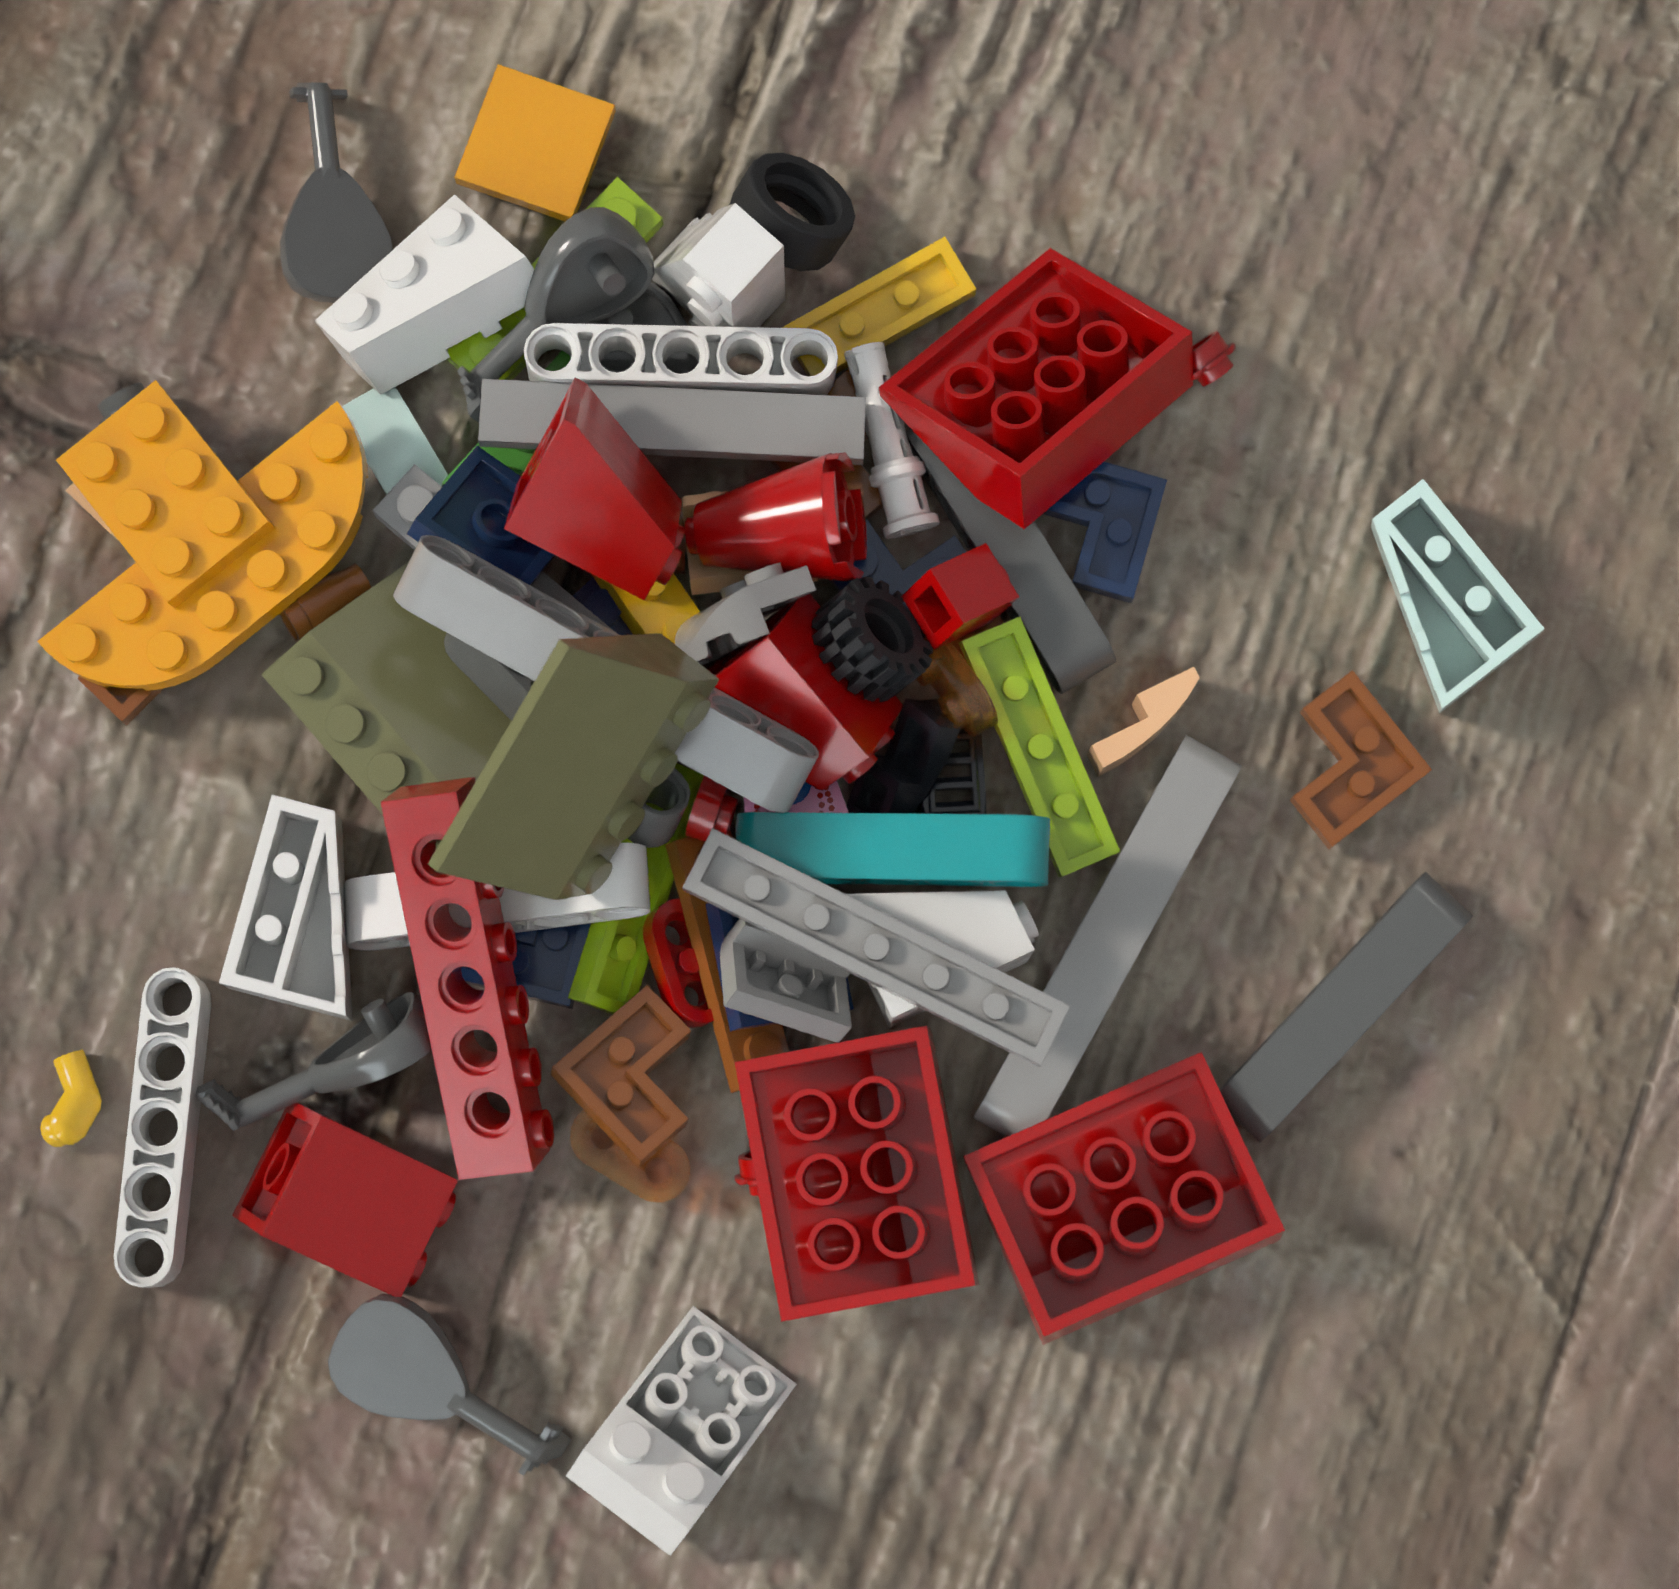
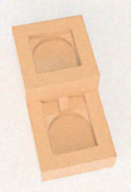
M1195 667L1137 694L1132 707L1140 722L1091 745L1087 757L1098 777L1118 767L1137 754L1172 721L1200 678Z

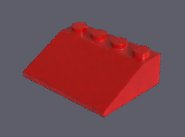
M1049 248L879 386V392L882 399L976 499L1016 525L1026 529L1193 386V381H1191L1193 374L1192 331L1059 252Z
M928 1026L735 1062L781 1322L980 1285L933 1033Z
M1202 1052L963 1156L1013 1279L1043 1345L1280 1240L1285 1231Z

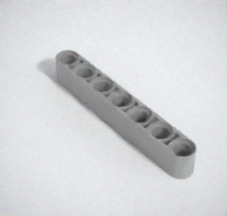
M432 535L421 536L393 594L396 602L412 614L533 681L536 680L559 639L621 636L462 547ZM714 687L708 697L711 705L707 715L695 729L687 732L675 752L678 761L765 809L778 813L788 812L818 759L819 751L810 741L798 733Z
M1185 735L1043 990L1044 993L1070 1005V1008L1041 1067L1009 1052L973 1117L975 1120L1008 1137L1048 1119L1235 781L1242 765Z

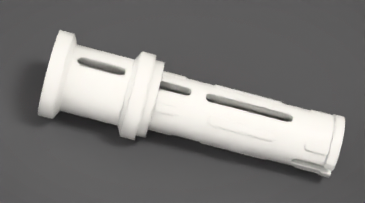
M868 343L846 351L844 356L852 376L856 397H866L865 431L869 439L875 465L870 470L869 480L872 487L879 489L888 523L883 528L885 538L908 536L939 525L938 514L930 512L921 478L926 472L924 462L920 461L918 456H913L904 421L880 396L879 386L891 378L884 343Z

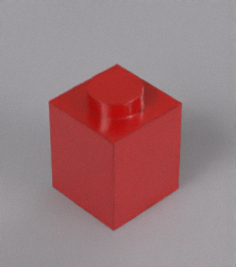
M984 543L929 569L901 597L931 646L936 650L990 624L1016 601L1019 595L1011 584L1006 570L998 563L987 543Z

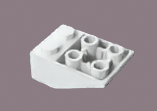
M693 1306L582 1450L566 1477L671 1556L797 1384Z

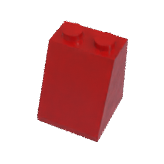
M575 377L516 485L504 529L644 601L655 581L665 586L670 580L682 555V550L678 549L686 531L685 527L679 525L682 507L681 499L588 384Z
M808 594L778 610L765 620L770 634L720 660L712 662L707 670L719 679L715 686L716 689L798 733L817 748L819 757L805 782L823 791L841 777L848 784L852 783L875 764L878 758L874 753L881 749L895 735L890 726L902 710L903 704L896 696L885 702H880L879 698L873 702L864 700L863 690L855 695L847 690L849 681L845 677L838 682L831 675L836 670L832 662L823 664L819 654L825 649L822 646L814 645L812 635L817 632L816 629L811 627L812 619L817 616L815 612L820 608V605Z
M295 1103L284 1109L232 1216L271 1241L389 1295L401 1298L406 1287H412L418 1281L425 1268L427 1252L424 1250L435 1227H442L453 1211L456 1201V1194L453 1190L458 1180L302 1104Z

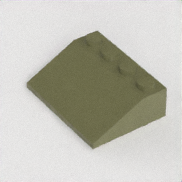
M409 562L310 630L261 674L382 815L380 802L399 787L475 777L477 781L511 723V720L450 659L444 646L446 632L404 609L394 599V591ZM436 839V849L442 841L441 839Z
M661 633L559 639L428 865L439 873L554 900L594 893L608 879L613 868L610 860L620 843L630 837L643 821L645 810L642 807L654 787L664 782L674 770L678 760L675 752L687 732L695 729L707 715L711 705L708 697L719 679Z

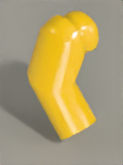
M77 1050L53 1060L64 1093L51 1114L43 1118L40 1126L43 1139L53 1147L74 1145L83 1139L101 1110V1095L84 1050Z

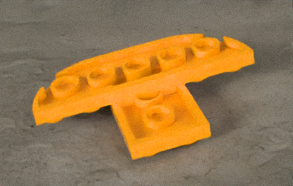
M156 380L56 459L65 473L135 560V563L37 642L61 665L81 678L104 687L143 688L146 691L168 688L201 675L223 660L331 572L351 546L363 519L361 509L365 495L366 478H368V464L360 435L343 407L336 401L237 481L165 389Z

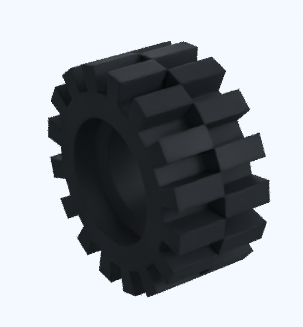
M872 577L852 580L815 612L817 616L812 619L811 627L816 629L817 632L812 635L814 645L822 646L825 649L819 654L823 664L832 662L836 670L831 675L838 682L844 677L849 681L847 690L855 695L863 690L864 700L873 702L879 698L880 702H885L896 696L926 671L933 660L929 657L933 653V647L930 642L924 640L926 636L915 621L911 611L902 604L904 602L901 597L903 594L898 590L893 595L889 594V584L882 580L875 584Z

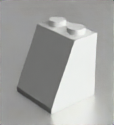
M1006 891L846 894L1004 973L1028 962L1035 950L1032 945L1035 942L1034 938L1039 936L1037 927L1025 903L1019 901L1012 904ZM867 982L889 1028L925 1011Z

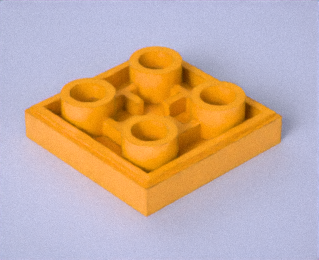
M498 64L454 177L456 184L566 222L570 217L578 213L616 113L615 105Z

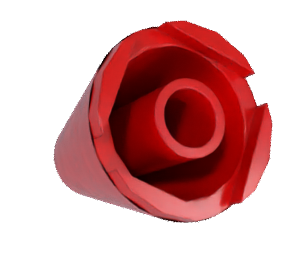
M846 452L828 453L697 503L693 516L687 517L685 520V539L690 554H698L702 564L708 567L756 571L766 566L780 563L784 573L807 566L811 578L837 581L862 578L864 572L854 566V561L865 560L867 556L866 520L861 489L848 490L844 476L845 472L855 471L851 459Z

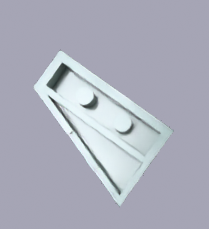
M1424 479L1372 519L1371 529L1440 714L1537 638L1545 628Z

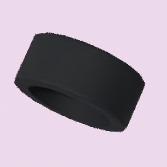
M766 153L754 160L735 189L729 204L736 203L784 245V267L798 271L820 270L830 263L852 231L856 217L852 201L840 183L817 165L804 158L786 153ZM775 201L782 202L793 208L808 220L809 223L792 216Z

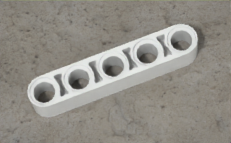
M551 323L541 325L533 330L526 339L524 346V356L530 381L572 383L576 377L587 384L827 395L834 386L838 361L836 346L831 338L822 331L810 328ZM558 349L569 354L571 360L561 370L548 371L537 364L540 356L548 350ZM618 350L627 352L635 360L629 369L617 373L608 371L601 365L605 355ZM686 352L693 355L699 363L692 371L678 374L667 369L664 362L674 353ZM748 353L757 357L762 366L753 374L741 375L731 370L728 362L737 354ZM809 354L821 359L825 368L821 373L808 377L796 372L791 364L799 356Z
M620 843L610 860L613 868L608 879L592 894L554 900L504 888L503 895L499 898L504 922H510L514 932L519 933L628 919L650 913L646 846L637 843ZM395 872L346 880L344 882L347 947L354 950H385L409 947L410 943ZM449 903V913L452 919L460 926L472 927L471 917L467 910L458 904Z
M175 967L164 968L154 973L146 982L142 993L114 1248V1264L119 1276L130 1285L144 1288L163 1287L174 1281L181 1272L184 1262L201 1105L195 1093L197 1087L203 1085L211 1012V996L206 984L188 971ZM175 983H187L192 993L190 1006L178 1016H169L163 1008L164 993ZM178 1046L185 1057L183 1071L178 1077L169 1081H163L156 1072L157 1057L164 1049ZM170 1110L178 1122L176 1136L166 1145L157 1146L149 1136L150 1121L157 1113ZM155 1175H162L170 1184L171 1195L168 1203L158 1211H151L142 1200V1189L149 1178ZM147 1240H154L163 1250L164 1261L156 1274L147 1277L138 1271L135 1265V1254L142 1243Z

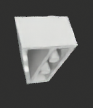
M454 194L323 312L315 322L346 363L381 395L450 358L447 349L468 337L481 332L486 338L501 330L500 320L525 307L527 291L534 268L523 253Z
M736 203L718 209L713 215L710 213L705 214L701 220L694 218L653 261L655 274L652 281L693 316L689 320L691 326L760 327L785 300L784 245Z
M276 795L271 796L219 983L231 990L353 1021L349 948L346 942L342 820L335 811Z

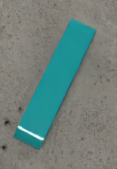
M746 812L737 814V841L824 884L991 887L1048 886L1050 818L1003 814Z

